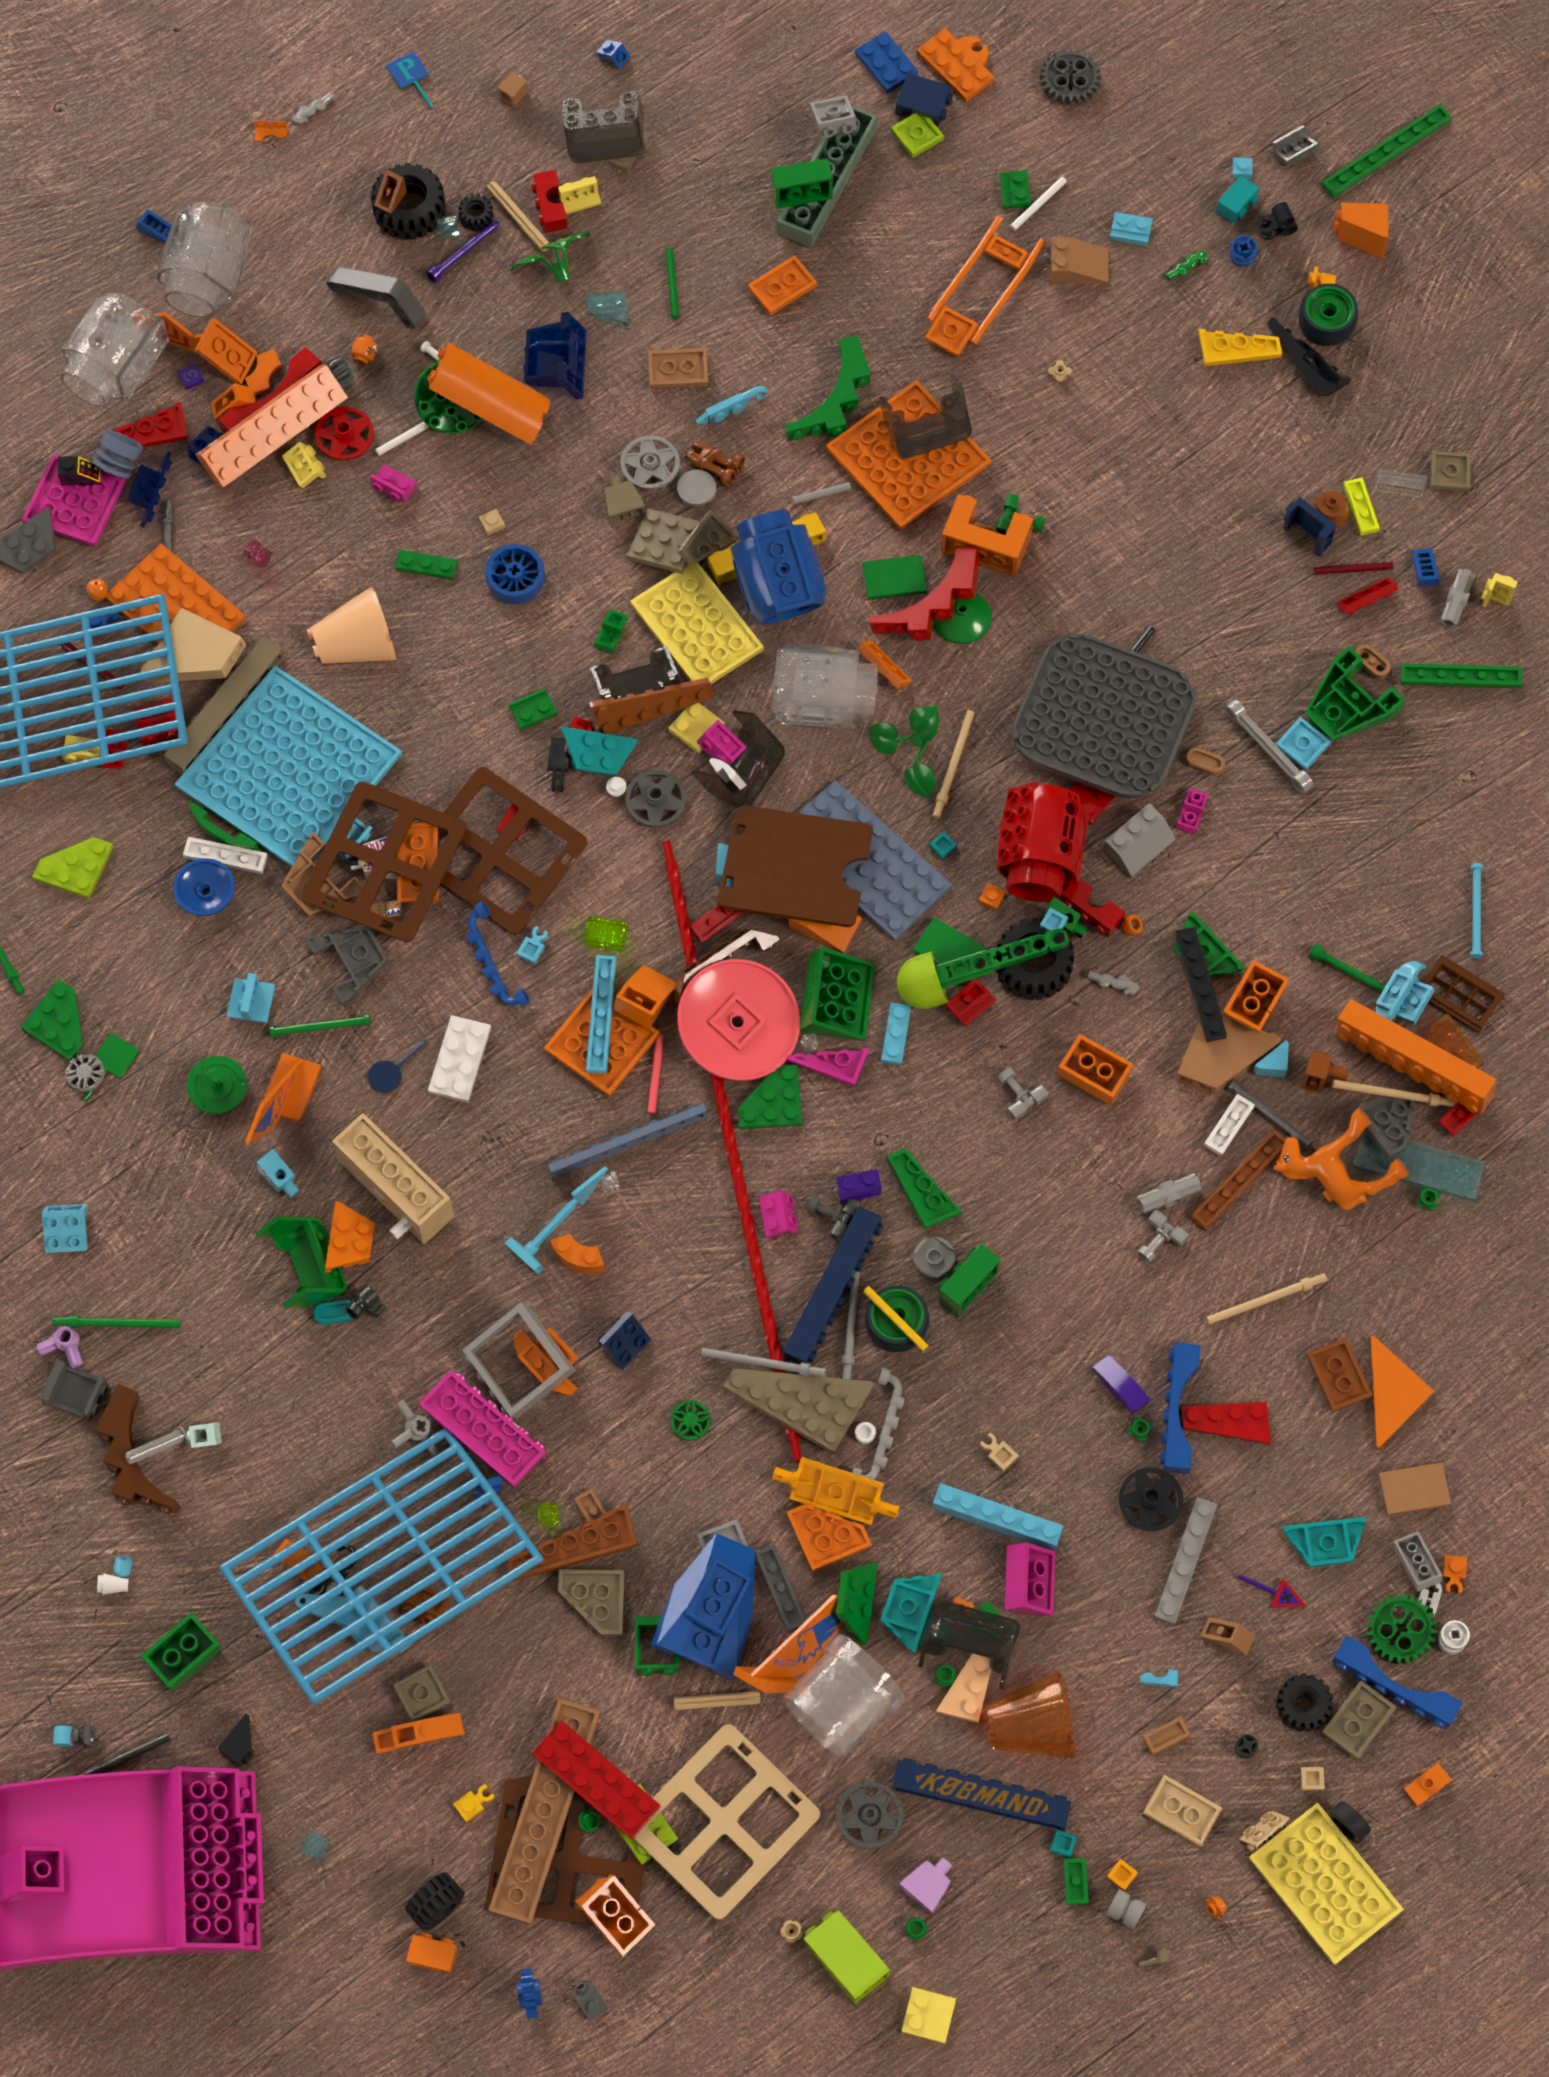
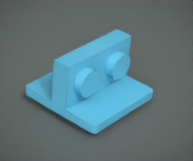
M248 973L247 980L235 978L227 1017L267 1023L275 985L259 982L257 974Z

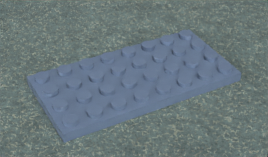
M836 780L800 812V814L860 822L872 826L873 835L868 861H856L849 864L843 870L842 878L850 888L861 892L859 909L894 941L901 937L952 888V884Z

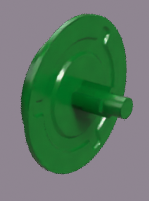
M212 1056L198 1062L188 1075V1096L192 1103L204 1112L211 1114L229 1112L236 1108L246 1095V1074L236 1061L228 1057Z

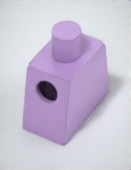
M941 1858L935 1867L929 1861H925L901 1881L899 1888L932 1915L951 1883L945 1874L951 1869L952 1865L944 1858Z

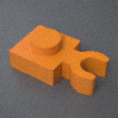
M1444 1556L1443 1578L1449 1579L1445 1586L1447 1594L1450 1592V1586H1456L1458 1589L1457 1595L1461 1594L1463 1586L1459 1580L1466 1579L1467 1557Z

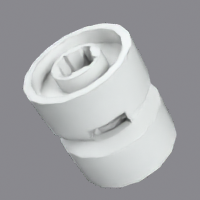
M1449 1621L1443 1626L1437 1637L1439 1648L1442 1652L1449 1655L1458 1654L1469 1641V1629L1461 1621Z

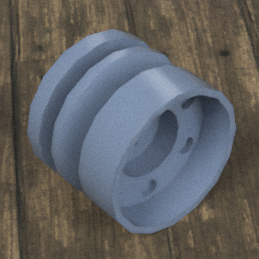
M105 430L100 443L107 449L97 448L96 453L98 455H94L92 462L111 475L128 479L132 474L130 470H134L135 467L128 459L138 460L143 446L126 435L112 430Z

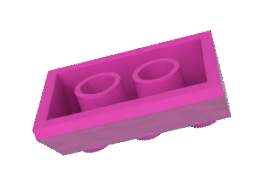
M1030 1543L1007 1546L1005 1610L1024 1615L1053 1616L1055 1551Z

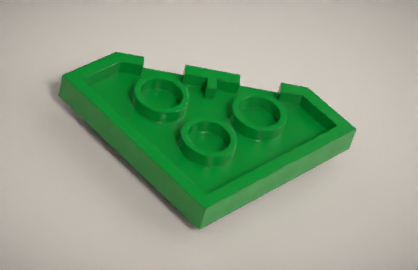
M58 979L20 1027L23 1031L68 1061L75 1058L82 1049L83 1039L76 991Z
M798 1064L781 1065L774 1072L770 1073L738 1107L740 1130L802 1126Z

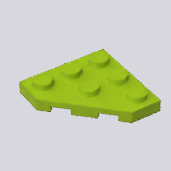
M93 837L40 859L32 878L40 883L90 899L113 850V843Z

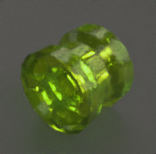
M542 1503L537 1510L539 1522L543 1526L552 1527L558 1523L560 1514L558 1507L554 1503Z

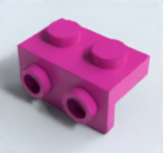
M778 1190L759 1197L766 1237L773 1238L787 1232L792 1234L798 1233V1221L793 1209L794 1200L790 1193Z

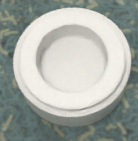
M862 1422L855 1428V1438L860 1444L868 1445L875 1440L876 1429L871 1423Z

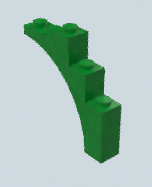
M858 335L839 339L841 370L832 393L814 412L798 421L785 425L787 441L800 440L809 435L816 436L822 432H826L827 438L838 437L846 431V421L843 412L850 413L858 409L859 399L855 388H863L869 385L871 381V374Z

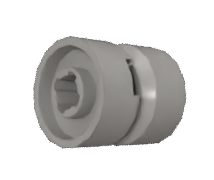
M1119 1889L1106 1915L1116 1921L1122 1918L1123 1924L1134 1930L1147 1904L1139 1899L1131 1901L1130 1894Z

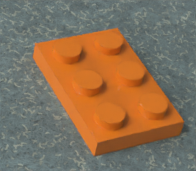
M795 255L748 284L749 291L770 316L817 287V281Z

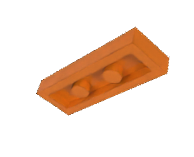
M872 640L862 642L857 648L862 653V656L875 666V669L889 680L893 687L897 689L908 687L912 682Z

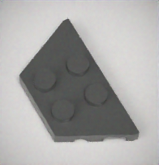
M48 507L0 541V561L25 574L56 551V543L53 537L54 527L51 521L52 511Z

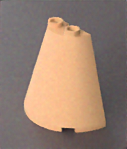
M373 587L368 588L309 629H306L309 639H314L316 644L312 646L315 657H320L322 664L396 659L388 627Z

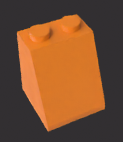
M1341 202L1340 210L1336 211V220H1334L1333 228L1334 232H1337V240L1379 258H1384L1389 238L1388 204Z

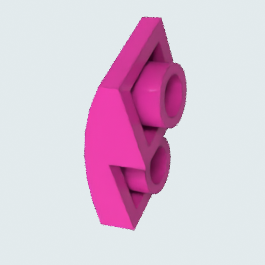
M1189 788L1177 822V829L1196 834L1209 794Z

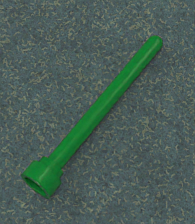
M1315 943L1308 955L1309 958L1314 961L1316 959L1318 961L1323 960L1382 993L1386 985L1325 953L1326 950L1322 949L1323 946Z

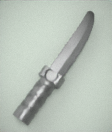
M168 500L165 501V518L163 519L164 539L166 548L172 552L173 501Z

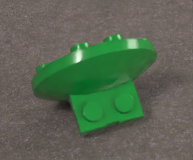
M439 360L432 363L421 373L414 388V404L420 418L430 428L448 434L465 432L475 427L483 418L429 389L427 378L432 370L437 369Z

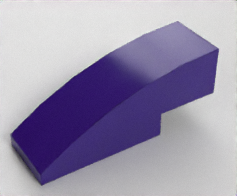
M1110 1355L1092 1367L1117 1401L1120 1400L1131 1415L1149 1404L1150 1398Z

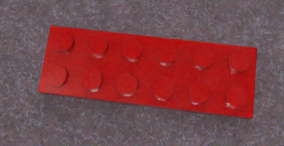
M562 1720L532 1753L536 1759L630 1840L635 1838L661 1808L657 1801Z

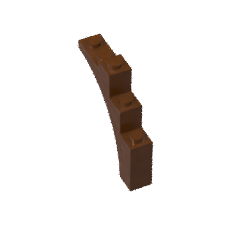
M118 1384L95 1429L98 1435H100L99 1438L108 1443L113 1441L103 1461L109 1471L115 1474L121 1472L112 1489V1494L116 1498L115 1501L127 1506L128 1503L134 1505L137 1498H139L138 1501L144 1505L150 1506V1504H154L163 1513L170 1514V1512L177 1514L180 1508L178 1501L163 1494L151 1484L142 1473L137 1462L129 1464L125 1458L126 1452L133 1450L132 1426L140 1395L137 1391Z

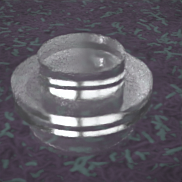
M806 1033L801 1040V1049L806 1053H811L812 1050L814 1051L817 1048L818 1039L815 1033Z

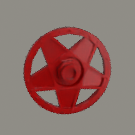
M338 407L330 410L320 418L315 428V439L319 449L328 457L336 460H351L361 456L369 449L374 438V429L369 417L359 409L352 407ZM345 412L354 413L360 416V418L349 420ZM333 415V425L321 427L325 420ZM369 426L368 441L365 442L360 434ZM320 438L331 441L330 451L322 445ZM347 447L357 450V452L341 455Z

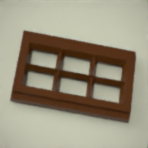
M1444 955L1440 956L1422 982L1430 985L1435 980L1447 987L1448 989L1442 997L1434 992L1429 1003L1477 1033L1481 1031L1505 996V993ZM1441 968L1456 976L1451 985L1436 977ZM1460 979L1474 987L1469 997L1454 988ZM1478 990L1493 999L1487 1008L1473 1000ZM1451 991L1466 999L1461 1009L1446 1000ZM1470 1002L1484 1011L1479 1020L1465 1012Z

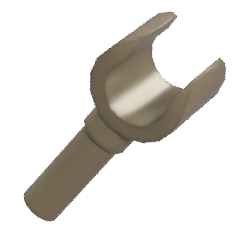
M1157 1950V1958L1140 1961L1139 1966L1144 1967L1157 1963L1167 1964L1169 1962V1951Z

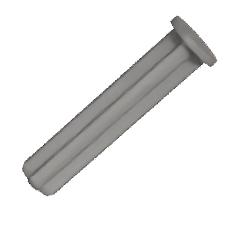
M178 1427L177 1431L126 1452L125 1458L129 1464H133L181 1442L186 1443L188 1441L186 1432L182 1427Z

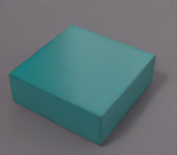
M944 831L929 843V847L942 860L958 847Z
M1056 1829L1050 1852L1071 1858L1077 1836Z

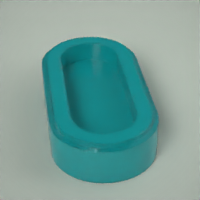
M339 1300L318 1304L313 1312L316 1322L320 1325H330L353 1320L346 1312V1307L351 1301Z

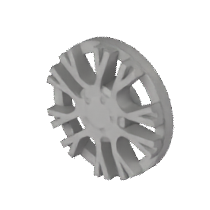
M81 1054L69 1061L70 1063L67 1069H65V1075L68 1084L73 1089L87 1092L100 1085L104 1078L105 1070L102 1062L92 1054ZM100 1066V1070L93 1071L95 1067ZM75 1079H79L76 1085L72 1083ZM92 1079L95 1083L88 1086L87 1082Z

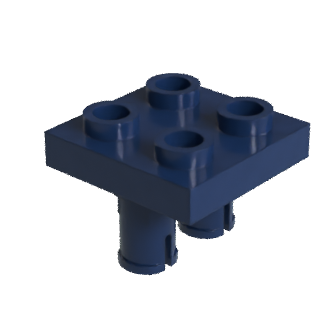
M629 1311L621 1318H616L617 1322L614 1321L612 1323L611 1329L607 1333H602L603 1337L599 1336L598 1344L605 1349L615 1364L622 1370L652 1340Z

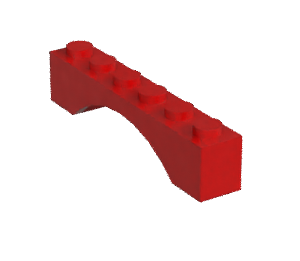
M306 347L301 349L290 359L289 369L285 378L271 394L255 403L232 407L218 419L220 429L224 433L229 431L319 365H322L321 361Z

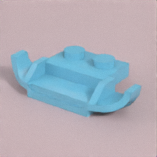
M1411 961L1402 965L1398 970L1395 969L1376 1002V1013L1390 1021H1396L1399 1018L1415 1025L1435 991L1432 986L1420 982L1417 977L1419 972L1426 968V965L1417 961Z

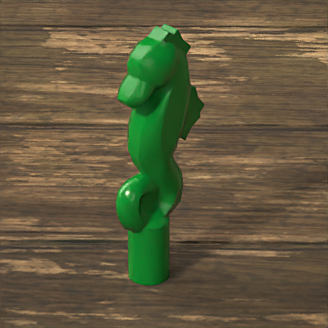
M1199 251L1195 254H1187L1185 263L1177 264L1174 270L1166 273V279L1170 281L1177 276L1186 275L1188 273L1187 269L1194 268L1199 261L1203 265L1207 261V252Z

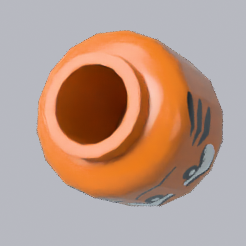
M369 335L357 337L353 342L350 355L355 363L366 366L374 361L378 345L374 342V338Z

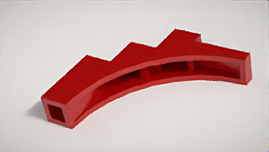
M957 547L955 558L948 574L935 590L918 603L890 614L870 616L869 624L872 632L881 635L885 633L900 635L909 633L911 640H931L933 619L940 621L953 619L955 599H975L980 561L977 547Z

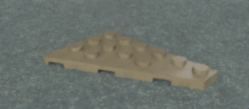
M734 1368L722 1389L833 1454L875 1383L871 1381L819 1376L807 1377L798 1374Z

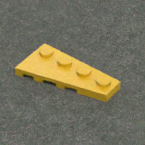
M1199 329L1198 331L1204 367L1282 357L1279 337L1255 334L1253 336H1245L1243 333L1225 334L1224 331L1206 332V329Z

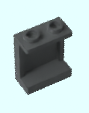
M57 1360L40 1399L45 1405L91 1421L92 1416H96L100 1407V1404H98L101 1396H105L108 1384L103 1376L96 1377L69 1367L65 1362Z

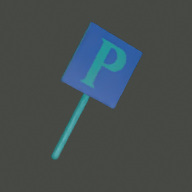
M414 51L386 65L401 89L414 83L429 107H433V104L417 82L428 76L429 73Z

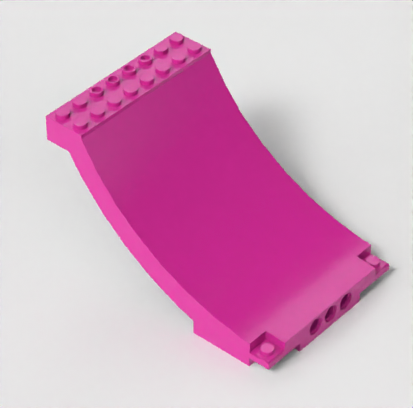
M177 1766L171 1770L78 1775L0 1786V1971L54 1963L117 1957L233 1953L236 1951L261 1950L260 1904L264 1903L261 1814L256 1812L255 1771H239V1769Z

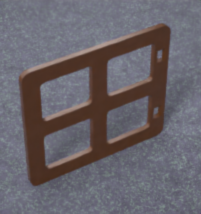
M359 782L355 785L302 892V898L310 905L400 941L411 942L415 938L466 833V823L459 818L370 783ZM366 800L399 813L381 850H375L347 838ZM414 820H420L448 832L430 870L396 858ZM339 853H344L373 865L355 903L346 902L321 891ZM390 872L423 885L404 923H399L370 911L387 874ZM326 898L336 902L334 908L323 904ZM384 921L393 925L392 931L381 927Z

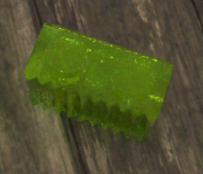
M598 915L593 916V918L588 917L583 939L584 946L625 952L629 924L621 919L611 921Z

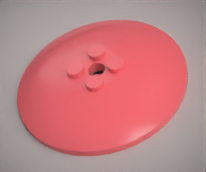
M731 959L711 964L692 978L680 998L677 1024L679 1035L686 1051L704 1070L727 1080L750 1081L774 1072L787 1060L788 1055H791L800 1033V1012L793 992L786 982L773 970L753 961ZM735 1017L740 1018L742 1026L735 1027L732 1024V1019Z

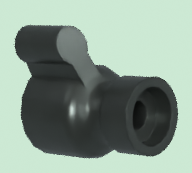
M363 1286L355 1295V1302H351L346 1307V1312L353 1319L358 1320L363 1315L364 1310L372 1316L378 1317L386 1309V1306L379 1301V1296L372 1288Z

